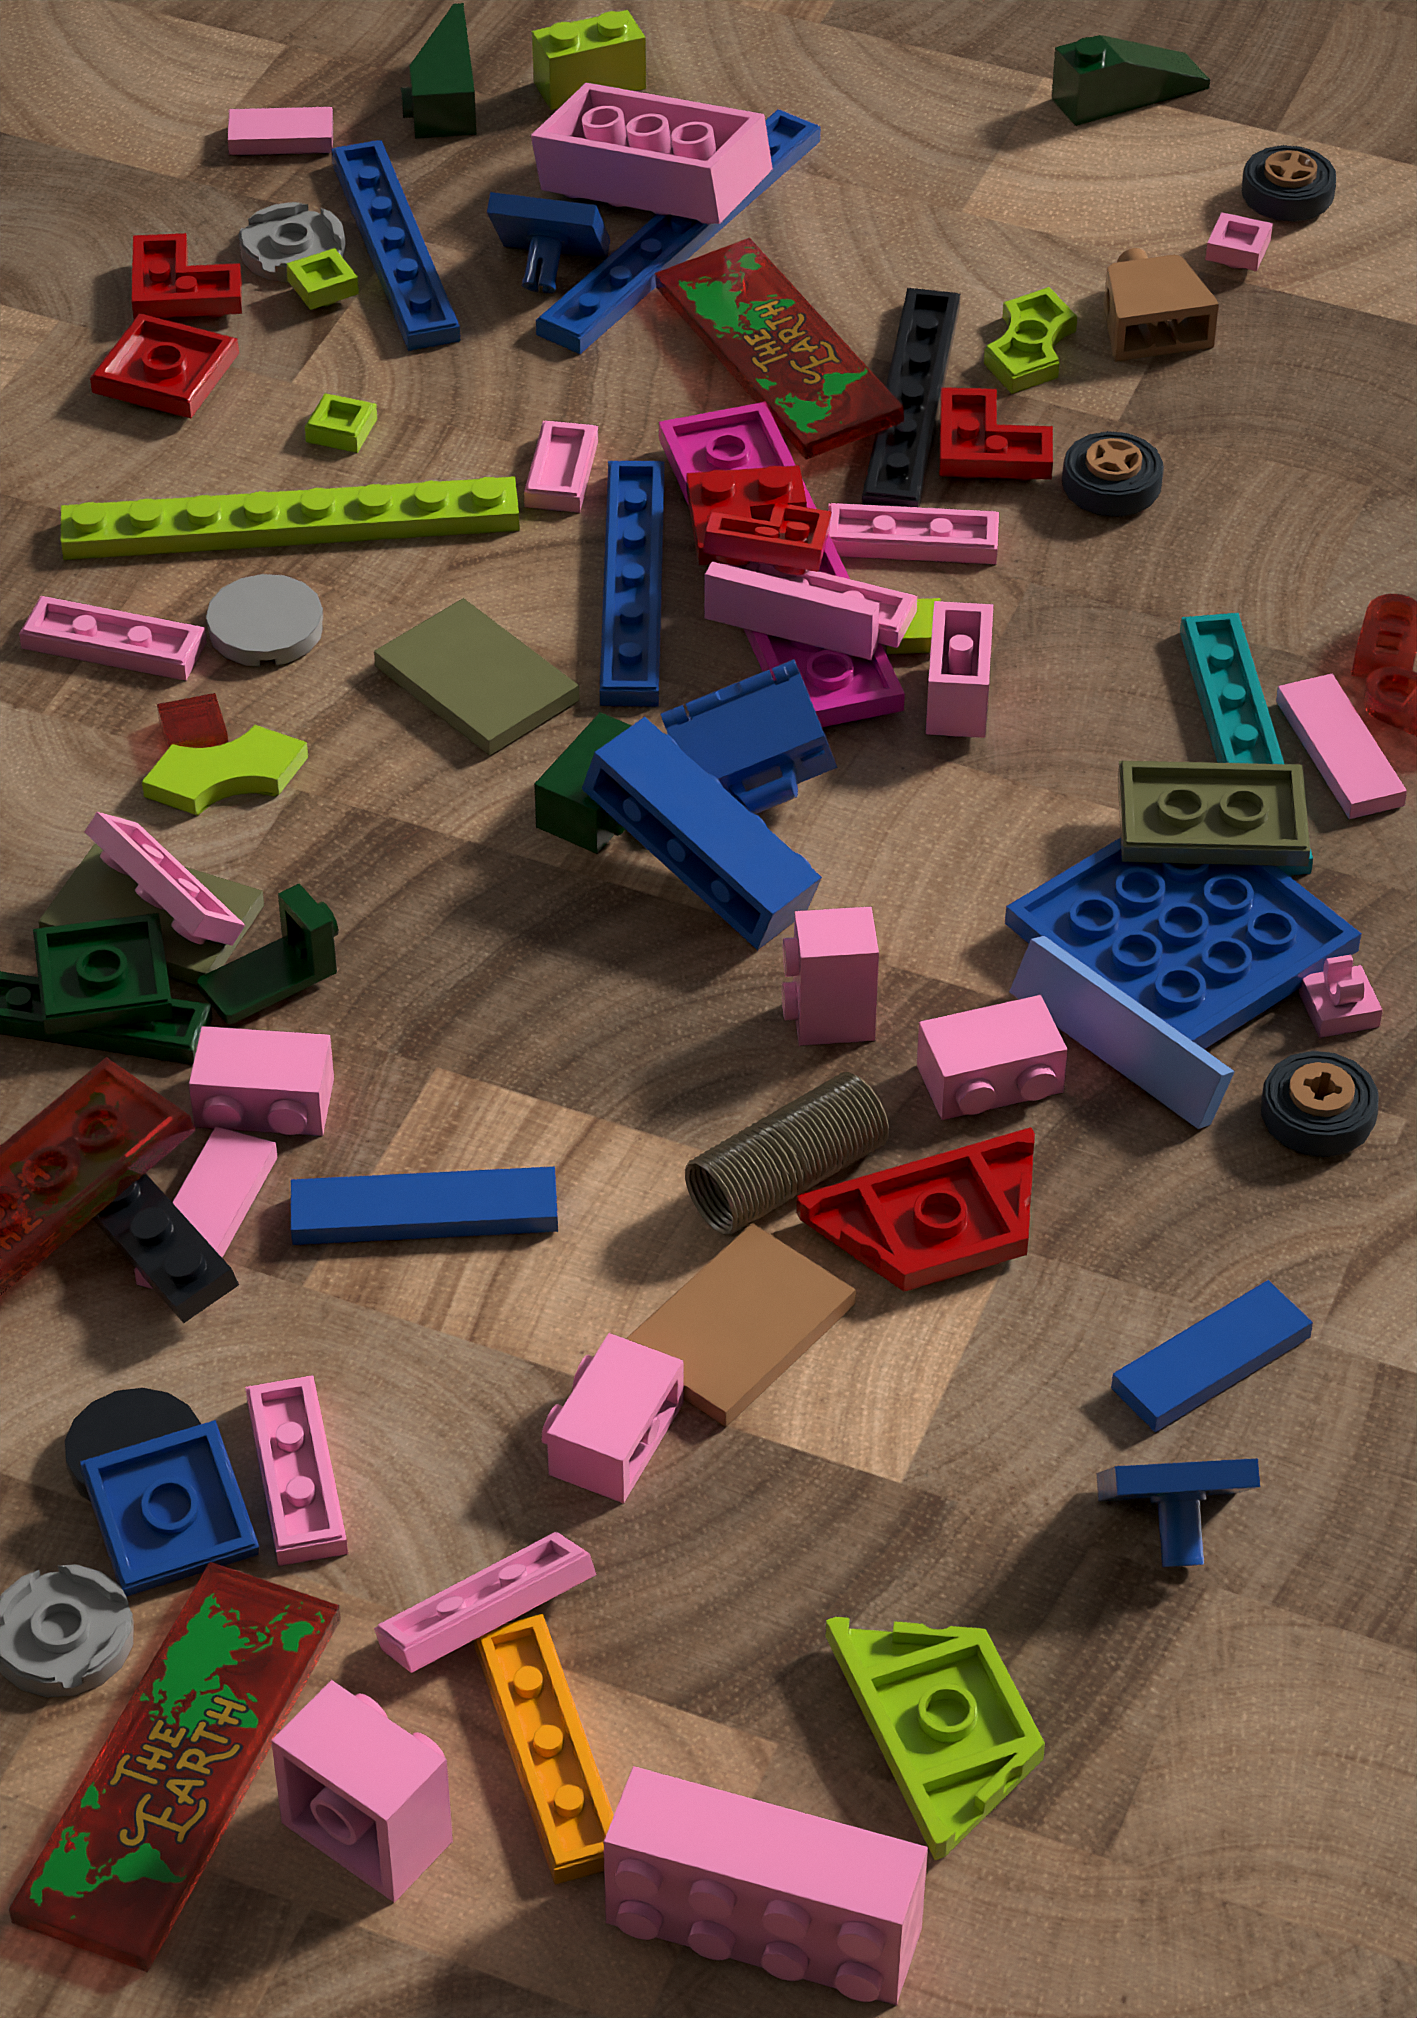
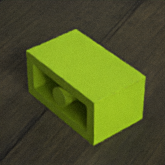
M628 10L620 12L609 11L597 17L574 22H559L551 27L532 31L533 82L550 110L560 108L585 83L631 91L646 89V37Z

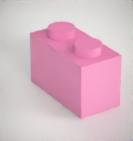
M934 601L926 734L985 738L993 604Z
M872 907L795 911L794 938H783L785 977L793 976V982H782V1008L785 1021H796L799 1046L875 1041L879 950Z
M1041 995L919 1022L917 1067L941 1120L967 1114L975 1115L989 1109L1024 1101H1036L1047 1096L1063 1093L1067 1047Z
M202 1026L189 1081L194 1127L212 1129L220 1127L227 1130L323 1136L334 1081L330 1035Z
M608 1333L595 1356L586 1355L582 1359L574 1377L573 1391L564 1406L556 1404L547 1416L542 1431V1443L548 1446L549 1475L624 1504L684 1403L683 1360Z

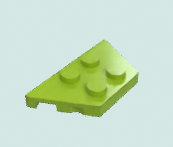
M834 1617L826 1620L825 1637L934 1860L944 1858L1043 1760L1045 1742L986 1629L950 1626L946 1629H932L921 1623L894 1621L893 1632L849 1628L850 1618Z

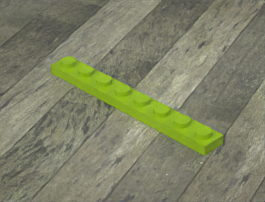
M483 477L480 479L453 481L432 480L421 483L371 484L358 487L312 488L309 490L279 492L258 491L248 494L199 495L184 498L140 499L137 501L105 503L86 502L74 505H61L63 560L520 531L515 477Z

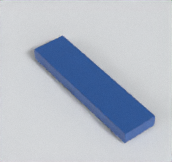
M555 1166L291 1179L292 1245L558 1232Z

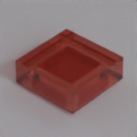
M215 693L157 704L158 719L167 750L172 744L189 748H206L228 743L227 729Z

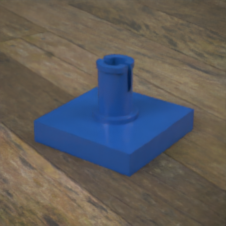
M490 192L487 214L503 246L529 250L525 276L522 280L523 288L538 292L540 285L543 286V293H554L556 290L555 283L560 254L606 259L608 257L611 239L596 205Z
M1258 1458L1114 1466L1096 1473L1098 1501L1150 1499V1503L1158 1504L1162 1567L1204 1565L1200 1501L1207 1500L1206 1495L1238 1494L1260 1487Z

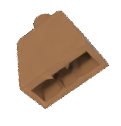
M1131 248L1119 256L1117 263H1112L1107 268L1104 313L1115 362L1214 348L1219 303L1182 256L1173 254L1148 258L1147 253L1143 249Z

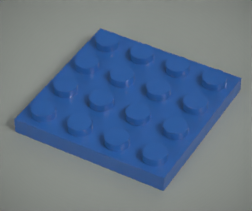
M1121 837L1007 905L1005 913V924L1028 944L1033 938L1047 937L1203 1049L1300 989L1303 978L1313 973L1323 972L1326 959L1353 955L1358 952L1362 934L1277 866L1122 862Z

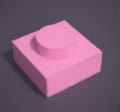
M1221 212L1207 242L1205 260L1225 264L1231 268L1257 271L1271 241L1273 223Z

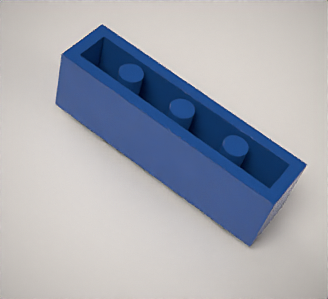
M643 717L594 752L582 790L754 948L759 950L794 923L795 911L808 910L822 877L812 869L809 862L803 856L790 849L767 828L759 816L748 811L723 788L715 776L705 772L679 748L672 737L662 733L646 717Z

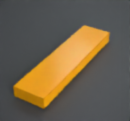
M543 1614L505 1623L475 1639L474 1647L554 1884L603 1872L604 1839L614 1815Z

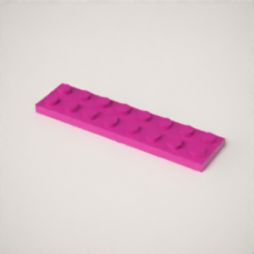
M766 402L659 422V441L688 506L686 473L765 468L768 466H795L794 460ZM803 481L807 508L816 509ZM828 534L819 572L850 579ZM724 564V565L733 566V567H737V568H741V569H745V567H746V565L736 566V565ZM743 628L762 671L770 670L773 680H776L772 668L795 659L822 727L904 711L905 693L880 643H878L872 659L868 660Z

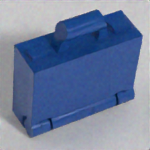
M795 659L772 668L776 680H773L770 670H766L685 703L689 715H687L683 705L660 714L668 735L675 740L679 748L705 772L715 776L726 791L754 814L797 798V784L838 768Z

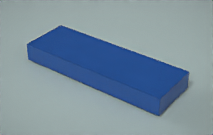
M1267 1280L1114 1372L1111 1389L1154 1432H1157L1310 1338L1313 1322Z

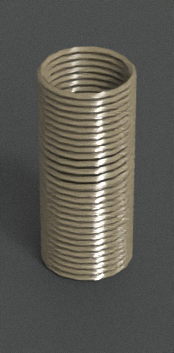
M850 1072L840 1073L829 1081L824 1082V1084L819 1085V1087H815L814 1090H810L808 1093H804L803 1096H799L798 1099H794L793 1102H789L788 1105H784L777 1111H773L772 1114H768L767 1117L758 1120L757 1123L746 1127L745 1130L739 1131L738 1134L726 1138L725 1141H721L720 1144H716L710 1150H706L699 1156L694 1157V1159L689 1160L685 1167V1182L689 1195L701 1216L713 1229L725 1235H733L746 1225H750L751 1222H755L756 1219H760L761 1216H765L772 1210H776L777 1207H781L788 1200H793L801 1192H806L818 1183L823 1182V1180L828 1179V1177L833 1176L834 1173H838L839 1170H843L844 1167H848L860 1158H864L865 1155H869L870 1152H874L875 1149H879L880 1146H884L889 1135L886 1112L877 1095L862 1078Z

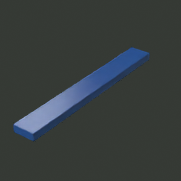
M776 110L765 120L773 170L720 224H705L696 219L670 214H657L537 318L536 335L581 354L820 142L821 127L782 110Z

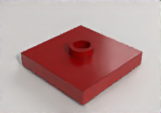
M138 314L90 377L92 393L192 418L239 355L238 339Z

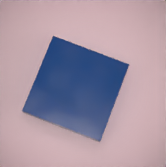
M216 1420L80 1461V1470L118 1585L121 1586L126 1597L259 1555V1544Z

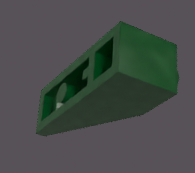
M456 3L451 6L409 65L410 87H401L403 118H413L415 139L477 135L475 89L464 4Z
M1103 35L1085 37L1076 42L1055 47L1051 99L1075 126L1210 87V79L1184 52Z

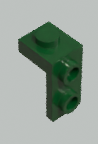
M300 883L278 893L282 938L198 978L199 992L227 1024L238 1022L337 973L334 937L338 935L339 929L335 916L326 903L322 901L317 903Z

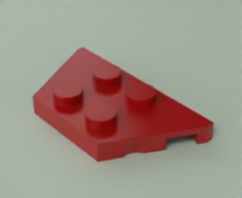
M1029 1127L797 1195L796 1213L802 1222L903 1292L1025 1256L1028 1252L1035 1133Z

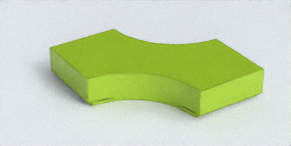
M1050 287L1004 302L1002 318L1008 325V330L1001 338L988 344L984 349V365L1011 394L1058 378L1060 362L1054 347L1061 339L1076 332L1078 316Z
M254 724L249 731L239 738L219 746L189 748L172 744L142 781L143 795L145 798L198 816L213 803L234 795L258 793L277 797L308 759L307 742Z

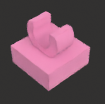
M1351 955L1328 958L1324 962L1323 972L1309 974L1303 978L1299 995L1319 1038L1380 1027L1382 1016L1380 1003L1362 966H1353Z

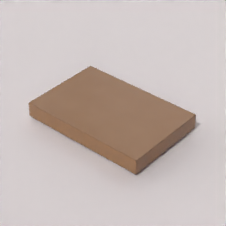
M751 1223L626 1339L683 1360L684 1400L724 1427H727L855 1305L856 1289Z

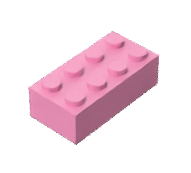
M585 83L531 135L541 190L564 194L569 198H586L607 202L616 207L628 206L649 210L658 215L670 214L696 219L705 224H720L773 170L764 114Z
M633 1766L604 1839L606 1923L617 1926L624 1933L638 1939L660 1938L691 1947L696 1953L709 1959L725 1960L730 1958L762 1967L771 1975L783 1980L797 1981L805 1979L836 1988L843 1995L857 2001L870 2002L879 2000L897 2006L922 1930L928 1847Z

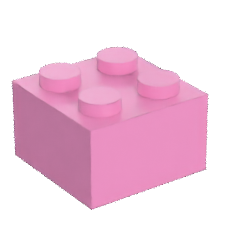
M331 1680L271 1740L282 1824L395 1903L453 1842L447 1759L442 1750L424 1734L413 1733L411 1735L389 1720L384 1710L367 1695L359 1693L354 1696Z

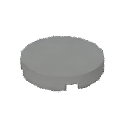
M298 202L275 204L257 211L248 218L249 225L245 229L241 228L238 234L242 262L252 273L274 281L288 282L286 263L336 248L343 257L346 250L342 222L326 209L321 208L320 214L315 211H309L308 204Z
M260 574L240 578L221 588L209 602L206 622L212 646L226 659L245 666H260V660L275 659L276 665L290 663L309 653L318 643L323 631V608L317 593L304 582L285 575Z
M80 1565L58 1566L59 1572H49L40 1576V1570H37L19 1578L0 1595L1 1675L22 1691L43 1697L76 1696L101 1686L122 1668L133 1647V1614L121 1586L101 1571Z

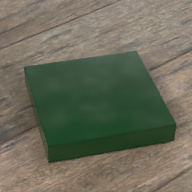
M159 913L33 929L45 1035L173 1018Z

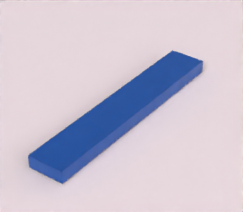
M382 140L331 149L332 165L407 350L411 351L460 342V325Z
M608 461L599 690L600 706L659 707L664 461Z

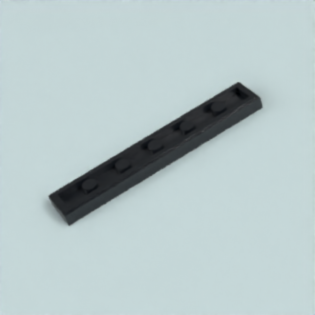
M907 288L862 494V505L920 508L940 409L941 387H944L960 310V293Z

